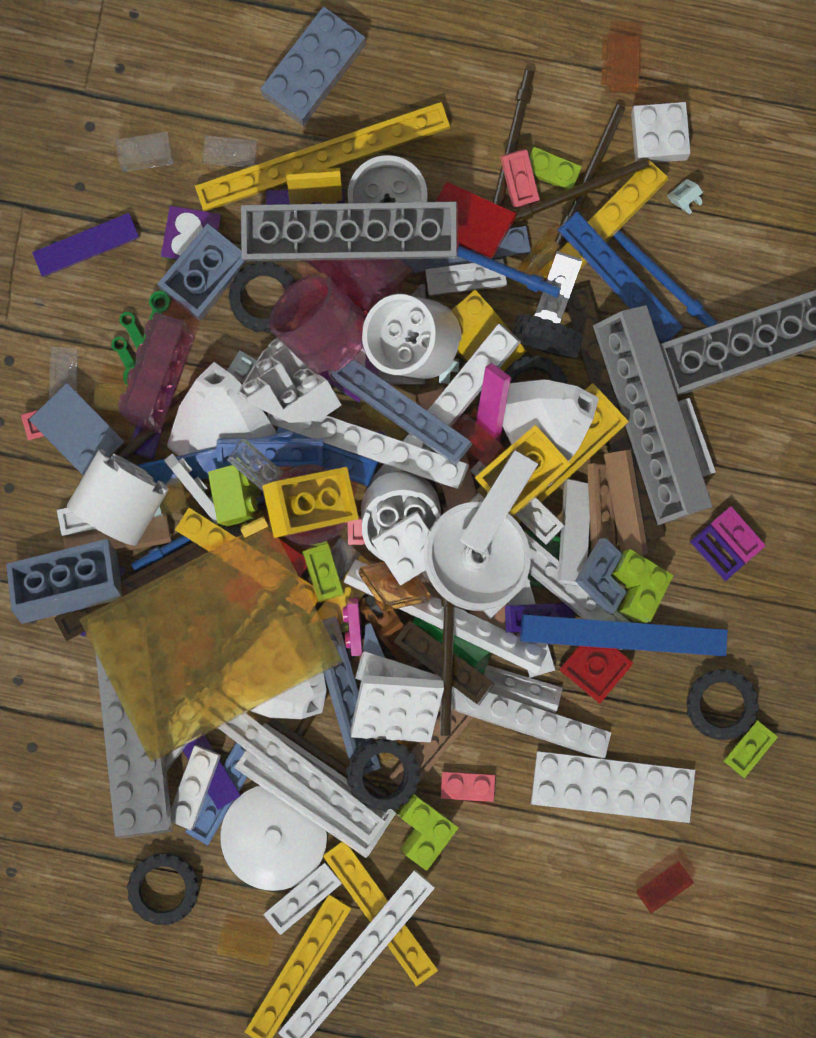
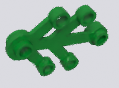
M162 291L154 292L149 298L152 312L143 338L135 324V316L131 312H124L120 315V324L126 328L138 351L135 363L127 351L128 343L123 337H115L111 342L112 349L119 354L126 368L123 373V381L132 390H141L146 387L149 382V376L165 368H174L178 360L172 352L164 353L160 360L147 366L146 363L150 355L173 343L181 344L186 337L185 332L181 328L175 327L171 329L169 334L154 341L162 313L168 311L171 305L169 296ZM158 299L165 300V305L161 308L156 306ZM125 316L132 317V322L128 325L123 323ZM176 331L182 333V337L179 340L173 339V333ZM119 340L124 342L122 349L115 348V343ZM167 356L174 357V362L171 365L165 364ZM140 373V381H132V375Z

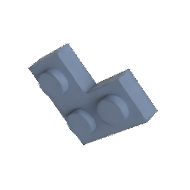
M600 538L575 582L607 613H615L626 591L611 577V574L623 554L607 538Z

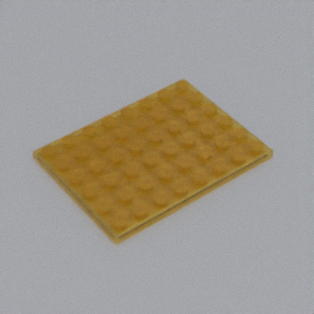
M268 521V527L246 538L242 534L79 619L151 762L343 662L279 538H274L270 521Z

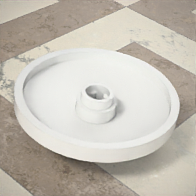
M483 502L460 504L445 512L432 525L424 545L425 568L435 589L452 604L476 611L493 609L512 599L523 587L529 574L531 562L527 537L522 527L509 513L483 555L460 542V538Z
M256 786L246 791L232 803L221 827V848L227 864L245 883L263 890H284L300 884L316 870L326 849V830L261 786Z

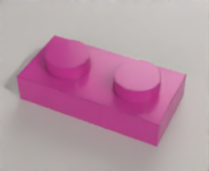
M731 506L710 524L744 563H747L766 546Z
M349 598L347 606H343L344 622H349V632H345L346 648H351V656L362 655L364 649L359 598Z

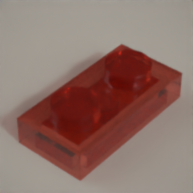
M466 413L452 427L456 432L471 441L472 445L468 451L486 467L506 449Z
M676 861L635 892L650 914H652L694 884L681 863Z

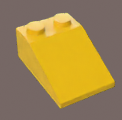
M340 168L287 172L290 204H311L313 202L337 204V201H342Z
M476 290L451 310L456 316L461 329V341H459L457 353L466 363L498 324H502L508 329L496 312ZM519 344L499 369L505 372L514 361L520 359L527 352L524 347Z
M536 424L475 477L482 488L489 493L514 451L521 453L538 464L509 511L513 518L571 465Z
M347 467L262 485L274 538L359 519Z

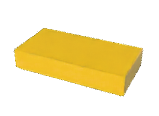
M267 508L256 513L257 519L243 523L241 532L244 538L269 526L270 518Z

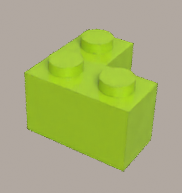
M235 464L208 472L218 524L231 526L257 519L255 513L257 511V501L255 498L262 497L260 489L263 485L261 476L257 471Z
M627 549L621 552L623 555L611 574V577L616 582L628 588L617 612L635 623L644 624L652 620L674 575L635 551Z
M411 794L410 800L406 804L402 803L395 812L402 820L415 828L400 850L427 871L458 830V827L417 795Z

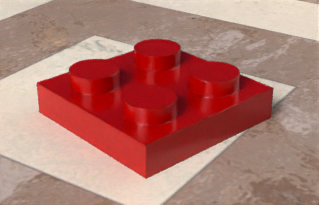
M578 646L559 671L600 704L634 663L614 648Z

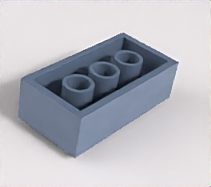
M323 7L261 87L262 96L304 127L366 46L365 37Z
M108 539L6 564L11 611L21 624L123 599L118 556Z

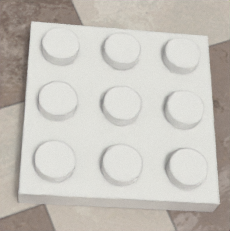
M363 675L351 726V737L431 742L444 691L443 680Z

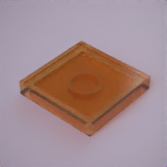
M385 562L362 566L359 569L358 574L384 612L425 603L430 599V593L418 576L400 585Z

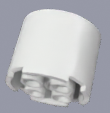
M378 156L363 163L353 174L348 187V204L384 203L385 199H390L391 203L427 202V187L420 171L409 161L397 156Z
M396 294L380 300L370 310L363 325L362 341L367 357L381 371L392 375L428 379L444 373L454 363L459 341H461V329L453 312L439 302L410 295Z
M99 449L69 500L67 507L81 520L104 534L123 543L136 546L169 488L161 481H158L156 484L153 481L154 478L147 474V471L114 453L111 458L105 456L106 452Z
M395 471L380 476L367 488L361 504L362 535L368 550L379 559L383 560L372 543L373 537L416 511L419 512L429 530L441 516L438 495L434 487L425 478L406 471Z

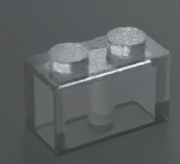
M168 132L115 140L119 166L123 172L174 164Z

